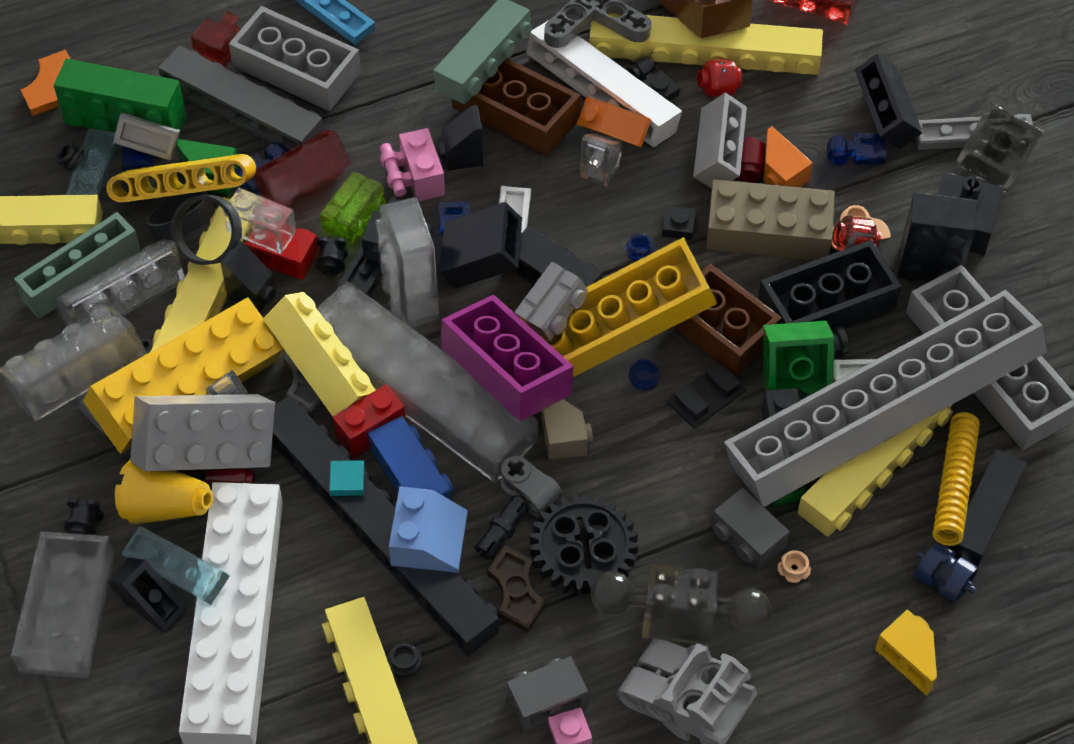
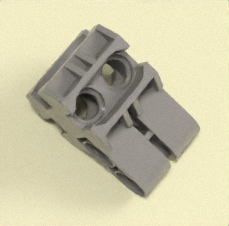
M656 637L652 639L637 661V667H633L616 692V696L627 707L661 721L665 727L681 739L689 741L691 734L698 737L701 744H725L753 702L757 691L754 686L744 683L747 680L749 681L751 675L749 670L734 657L722 653L720 661L712 658L708 647L697 643L687 649Z

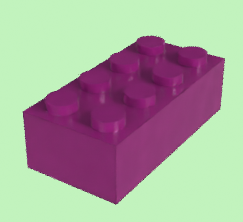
M494 294L442 319L441 348L519 422L572 395L574 366Z

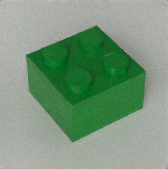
M827 321L763 325V385L765 390L798 388L812 395L833 383L834 335Z

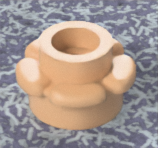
M797 550L787 552L781 557V562L778 563L779 574L785 576L786 580L791 583H798L801 579H807L811 573L808 557L803 552ZM796 566L797 569L793 570L791 567Z

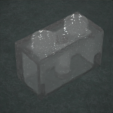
M241 188L237 189L229 201L240 216L242 238L282 254L297 232L293 209ZM223 210L227 232L231 233L230 220Z

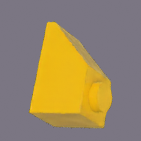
M907 609L879 635L875 650L927 696L932 691L937 678L934 634L923 618L913 615Z

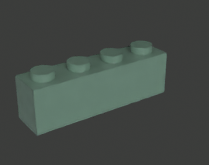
M497 0L433 70L435 91L464 105L472 96L477 95L485 81L495 75L502 62L512 56L515 48L522 40L529 37L532 31L530 10L510 0Z
M118 212L114 213L15 277L14 281L21 300L38 319L42 318L141 253L136 231Z

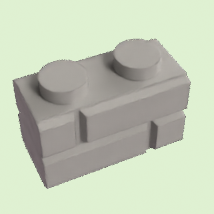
M551 262L514 313L538 335L551 341L555 334L559 335L564 331L568 322L567 318L574 308L578 309L583 305L588 290L578 276Z

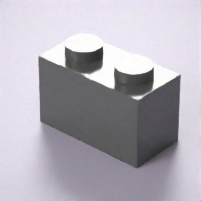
M743 487L716 508L713 513L712 528L716 536L720 540L727 541L732 545L740 559L746 564L751 563L757 570H760L787 547L790 531Z
M571 656L564 659H551L542 668L532 672H519L510 681H507V697L523 731L548 722V717L588 705V689Z

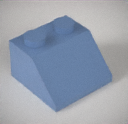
M399 486L389 542L391 566L458 573L468 510L434 490Z

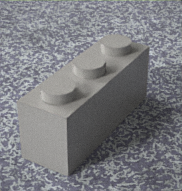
M727 93L722 94L701 108L693 177L711 189L713 179L733 181L740 176L747 107Z

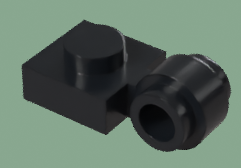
M640 56L630 62L627 71L666 100L671 101L679 96L680 88L662 70L653 74L656 67L650 57Z

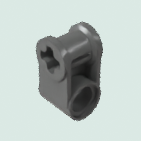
M510 456L502 463L501 489L510 497L514 495L522 498L524 502L521 505L523 506L525 503L529 505L528 513L539 518V513L541 511L546 512L549 509V503L554 504L562 495V490L557 482L542 473L525 458Z

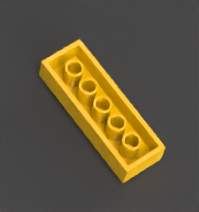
M683 237L586 287L588 290L586 292V299L580 308H574L567 318L568 322L564 331L559 335L555 334L551 341L543 339L574 366L573 377L703 312L716 305L717 302Z
M247 297L91 385L83 399V403L121 454L130 449L132 445L135 396L222 395L274 364L284 348Z

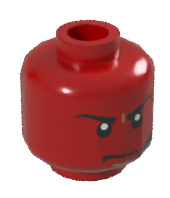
M711 59L704 63L702 70L698 71L697 84L698 87L702 88L704 94L710 98L719 97L724 93L733 96L742 85V72L740 67L736 66L730 59Z

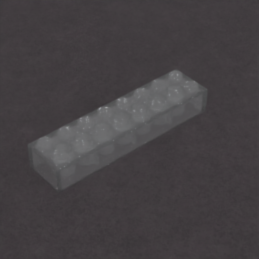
M346 281L316 308L324 320L332 326L335 335L343 346L349 349L352 358L359 368L368 375L370 383L375 390L387 384L405 406V413L409 419L495 484L501 479V468L504 460L510 456L522 457L538 441V420L530 416L519 422L447 353L350 282Z

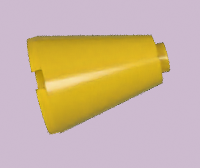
M130 460L120 471V474H124L122 484H116L115 505L118 514L122 519H127L128 523L132 524L201 516L207 512L213 502V493L206 482L177 470L144 471L131 463Z

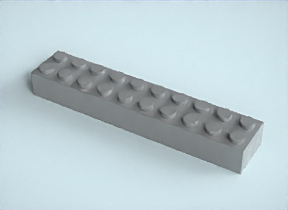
M1004 290L726 440L724 444L732 468L758 502L765 507L1047 353L1043 325L1007 290Z

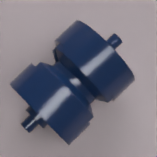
M936 542L926 553L922 551L917 553L916 556L921 560L914 577L928 587L936 585L938 593L953 604L967 591L972 594L976 592L977 588L972 586V581L979 567L964 557L956 559L955 551L948 546Z

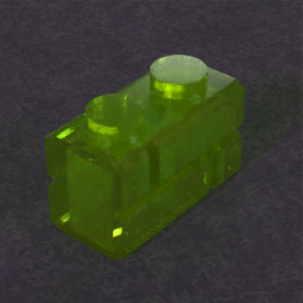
M355 171L352 172L320 213L323 231L334 237H343L349 244H352L359 235L363 236L373 210L382 212L386 205L382 184L372 179L368 180L366 176Z

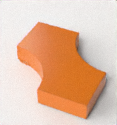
M66 50L38 59L40 64L38 76L30 85L21 89L22 96L32 116L59 107L53 84L65 59H70Z

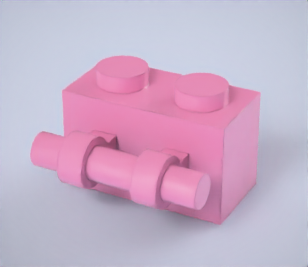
M428 128L399 134L400 152L393 151L389 143L380 146V161L383 168L387 170L388 176L386 179L389 188L393 189L395 196H404L406 194L405 187L409 186L412 188L416 202L445 196L444 172ZM404 166L406 172L399 171L398 167Z

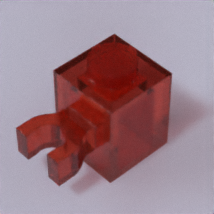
M227 11L220 23L206 18L191 36L193 50L212 62L220 63L225 68L229 61L232 60L229 43L240 30L239 26L234 24L238 16Z

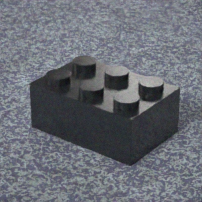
M913 192L899 247L897 277L913 281H932L960 265L964 267L975 233L977 200Z

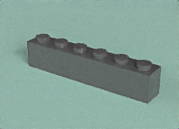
M179 45L158 67L160 77L179 80L183 98L303 160L325 137L322 117L316 112L308 111L296 105L292 100L276 95L267 87L259 86L249 81L245 76L227 70L220 63L212 62L194 50H188Z

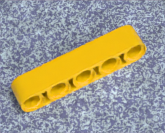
M238 154L126 170L108 181L107 193L112 200L123 203L232 188L249 181L256 173V165L250 156ZM234 164L242 168L243 177L238 176L234 172ZM206 168L213 172L214 181L207 178L205 174ZM177 172L184 175L186 179L185 185L178 181ZM149 176L156 180L157 189L150 185ZM121 180L128 184L129 192L122 188Z

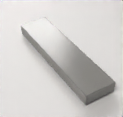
M1031 114L918 120L923 133L915 138L918 150L1029 144L1035 142L1036 134Z

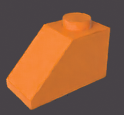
M586 96L577 125L642 147L651 119Z
M771 126L767 130L763 181L769 185L802 187L810 181L813 163Z

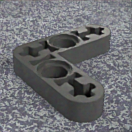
M571 0L544 27L545 43L553 48H560L566 46L593 20L633 42H644L650 37L652 22L649 17L619 0ZM618 12L622 16L614 18L610 17L608 13ZM572 14L579 15L581 19L571 20L567 16Z

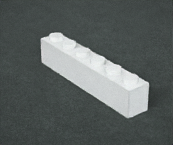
M547 22L531 31L526 54L584 97L588 96L650 118L651 122L644 141L653 148L677 132L682 110L577 35L564 47L553 48L544 41V27Z

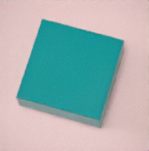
M364 460L331 461L330 496L364 495Z

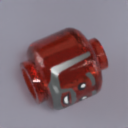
M852 215L845 216L834 226L832 242L838 251L872 240L877 248L880 244L881 234L877 231L875 222L870 218Z

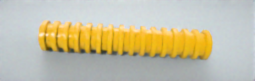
M967 412L957 413L952 417L948 434L933 529L934 539L945 546L957 545L961 543L964 537L973 465L980 428L978 418Z

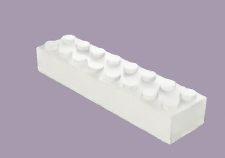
M212 482L213 502L208 512L179 734L183 744H256L283 501L278 484Z

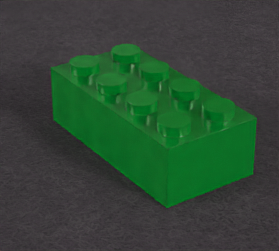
M66 58L53 84L64 123L75 127L81 126L97 129L101 132L116 133L119 116L123 112L180 130V136L187 120L179 80Z

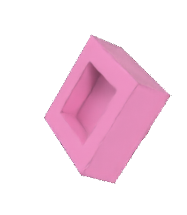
M581 707L548 717V725L555 744H592V736Z

